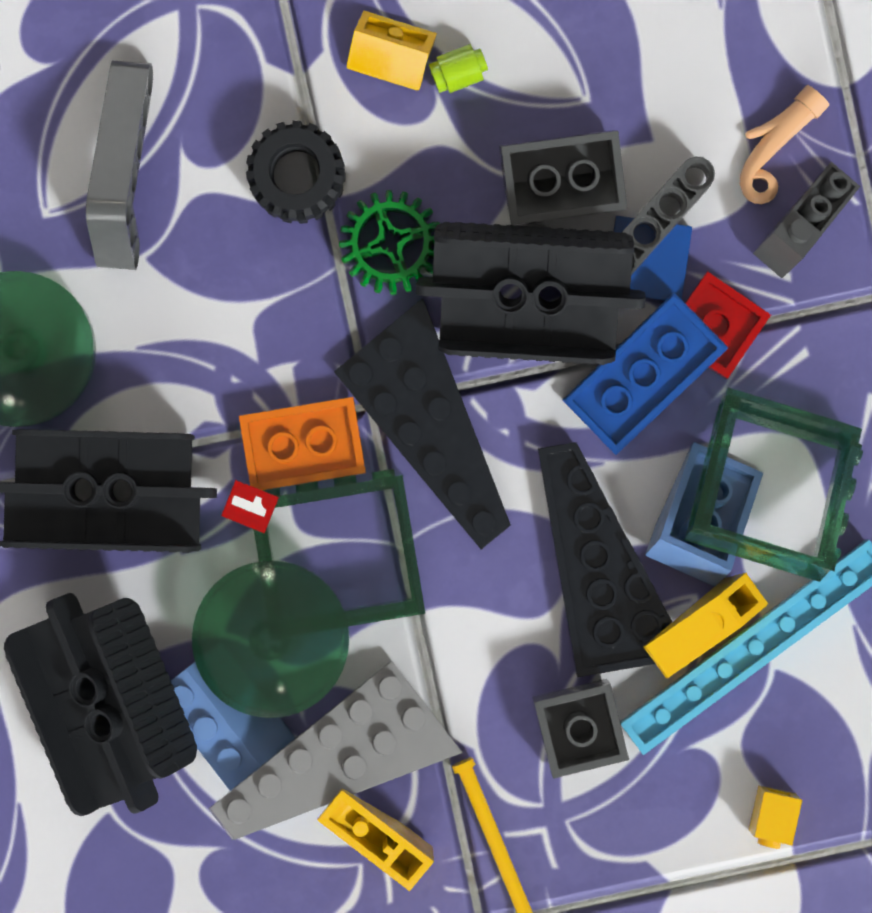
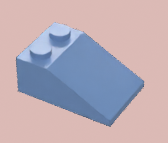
M693 442L656 522L645 556L715 587L732 570L763 473Z

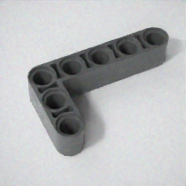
M112 60L86 200V222L97 267L136 270L138 267L140 242L133 203L153 87V66L151 63Z
M698 156L686 160L623 230L624 233L633 236L634 240L631 276L707 192L715 177L714 167L709 160ZM690 168H699L705 174V183L700 186L691 185L686 180V171ZM669 196L677 199L680 204V212L675 215L663 213L659 205L662 198ZM531 222L525 225V227H547L538 222ZM647 225L651 227L655 234L654 241L646 245L638 243L633 235L634 229L637 226Z

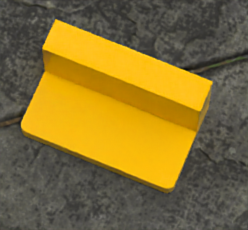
M363 10L354 30L347 68L413 90H419L437 33Z

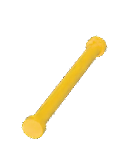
M473 757L453 764L451 767L454 774L459 773L516 913H533L473 767L476 764Z

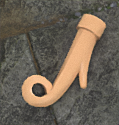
M806 85L794 98L795 101L783 112L770 121L745 133L747 139L764 136L746 160L740 174L742 193L748 201L754 204L762 205L769 203L778 192L779 185L777 179L771 173L761 168L813 118L818 119L829 107L828 101L809 85ZM762 179L766 181L768 189L761 193L755 191L753 180Z

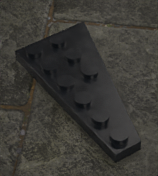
M422 298L337 368L334 373L482 550L511 524L445 354L438 350L439 339Z
M577 442L538 448L576 676L583 677L655 664L643 646L673 621L664 608Z

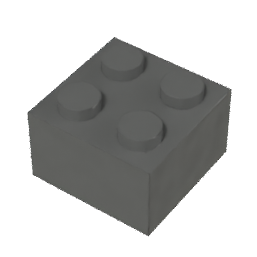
M607 679L532 697L553 779L629 760L612 687Z

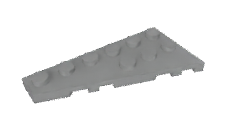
M391 661L208 809L232 840H236L325 806L334 799L342 788L351 794H356L463 752Z

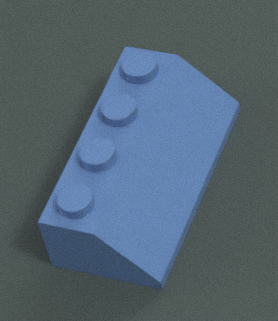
M222 641L171 680L181 708H183L185 718L188 720L190 730L193 732L197 749L229 790H232L296 738Z

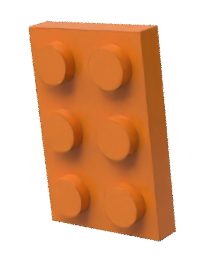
M354 397L239 416L249 482L252 487L267 490L366 473Z

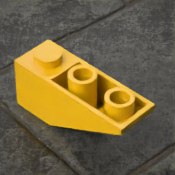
M747 573L724 578L643 647L665 678H669L744 626L765 608L768 602Z

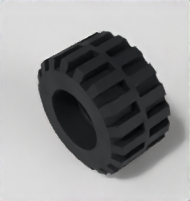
M294 120L293 124L285 125V122L276 124V129L272 131L269 128L262 133L263 138L260 141L255 140L251 146L253 152L247 156L246 161L248 165L246 178L249 182L250 190L257 202L268 214L274 218L282 219L283 222L292 223V221H299L300 224L308 223L309 219L315 218L318 220L323 217L325 211H331L336 206L335 201L338 197L341 198L344 191L343 183L346 180V173L341 152L331 136L326 131H320L318 126L314 124L303 125L301 121ZM292 152L310 154L319 166V177L311 189L301 194L283 192L274 180L273 174L276 164L282 157Z

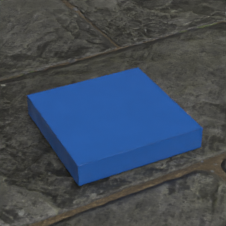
M616 215L613 231L623 232L634 218ZM677 224L632 274L630 289L644 291L646 299L665 301L673 292L682 299L692 226ZM640 225L634 229L633 235L638 243L646 245L654 241L655 234L651 227Z

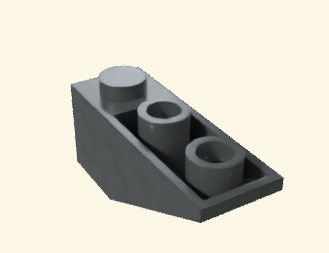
M831 162L771 230L753 254L779 277L783 278L806 256L860 186Z

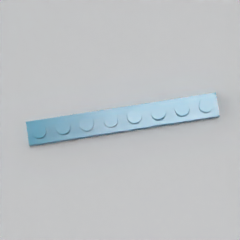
M868 539L864 540L621 720V726L641 753L645 755L872 586L871 541Z

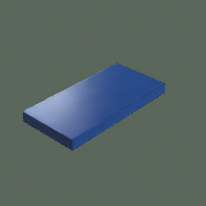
M673 292L616 347L614 362L605 365L599 364L562 401L617 455L729 347Z

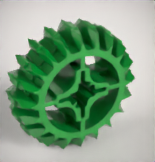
M386 190V202L380 203L378 195L374 192L370 194L374 206L368 208L364 201L359 200L357 206L362 212L360 217L351 211L346 215L351 222L355 223L354 227L342 225L340 228L341 233L351 236V240L339 241V247L341 249H351L352 251L341 258L344 264L354 261L357 263L350 269L349 274L351 277H355L363 271L365 275L360 282L362 287H367L372 279L376 280L374 286L375 293L380 294L383 289V283H389L390 295H396V283L403 282L404 290L407 293L411 292L412 288L409 279L414 277L417 281L418 278L423 277L420 273L422 269L433 274V265L427 261L429 258L434 259V250L431 249V246H434V236H431V233L435 232V228L440 222L426 223L433 215V210L428 208L420 214L418 209L421 207L422 200L418 197L411 206L406 205L408 200L407 192L402 191L399 202H393L392 190ZM396 212L406 215L418 226L412 229L410 227L397 229L392 226L387 213ZM376 217L379 226L378 236L375 240L367 243L368 245L359 248V240L363 228L372 218ZM384 225L387 226L389 234H394V239L397 235L402 239V241L397 243L398 261L395 259L393 252H389L388 247L383 250L380 246L385 243L386 233ZM423 237L422 253L414 265L407 269L403 258V251L406 246L414 243V240ZM371 256L373 258L385 256L391 260L396 273L388 274L376 271L363 259Z

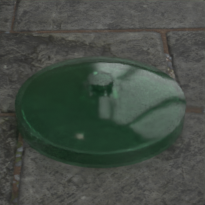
M0 272V425L9 427L34 426L58 417L68 410L83 394L95 365V334L84 307L62 285L31 272Z
M280 560L252 562L238 567L223 576L203 598L196 613L192 631L194 659L199 673L209 689L221 701L237 711L264 718L290 716L306 710L320 701L332 689L340 677L347 660L350 643L349 625L345 610L340 599L329 584L316 573L303 566Z

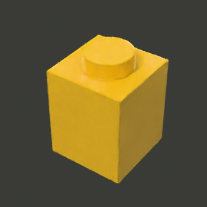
M758 785L749 825L750 833L758 838L757 843L780 849L781 843L793 846L802 799L796 793Z

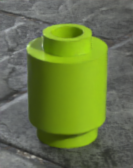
M471 44L437 56V61L428 64L439 93L447 90L449 93L481 82L484 80L482 72L488 71L481 49L473 50Z

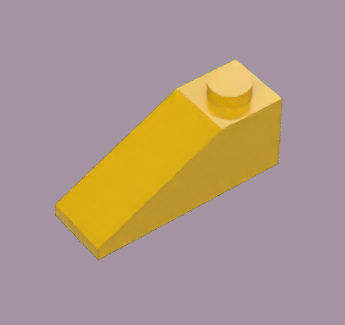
M343 788L317 818V821L408 891L414 887L434 862L433 846L403 823Z

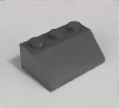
M617 130L499 146L511 225L627 209L619 132Z

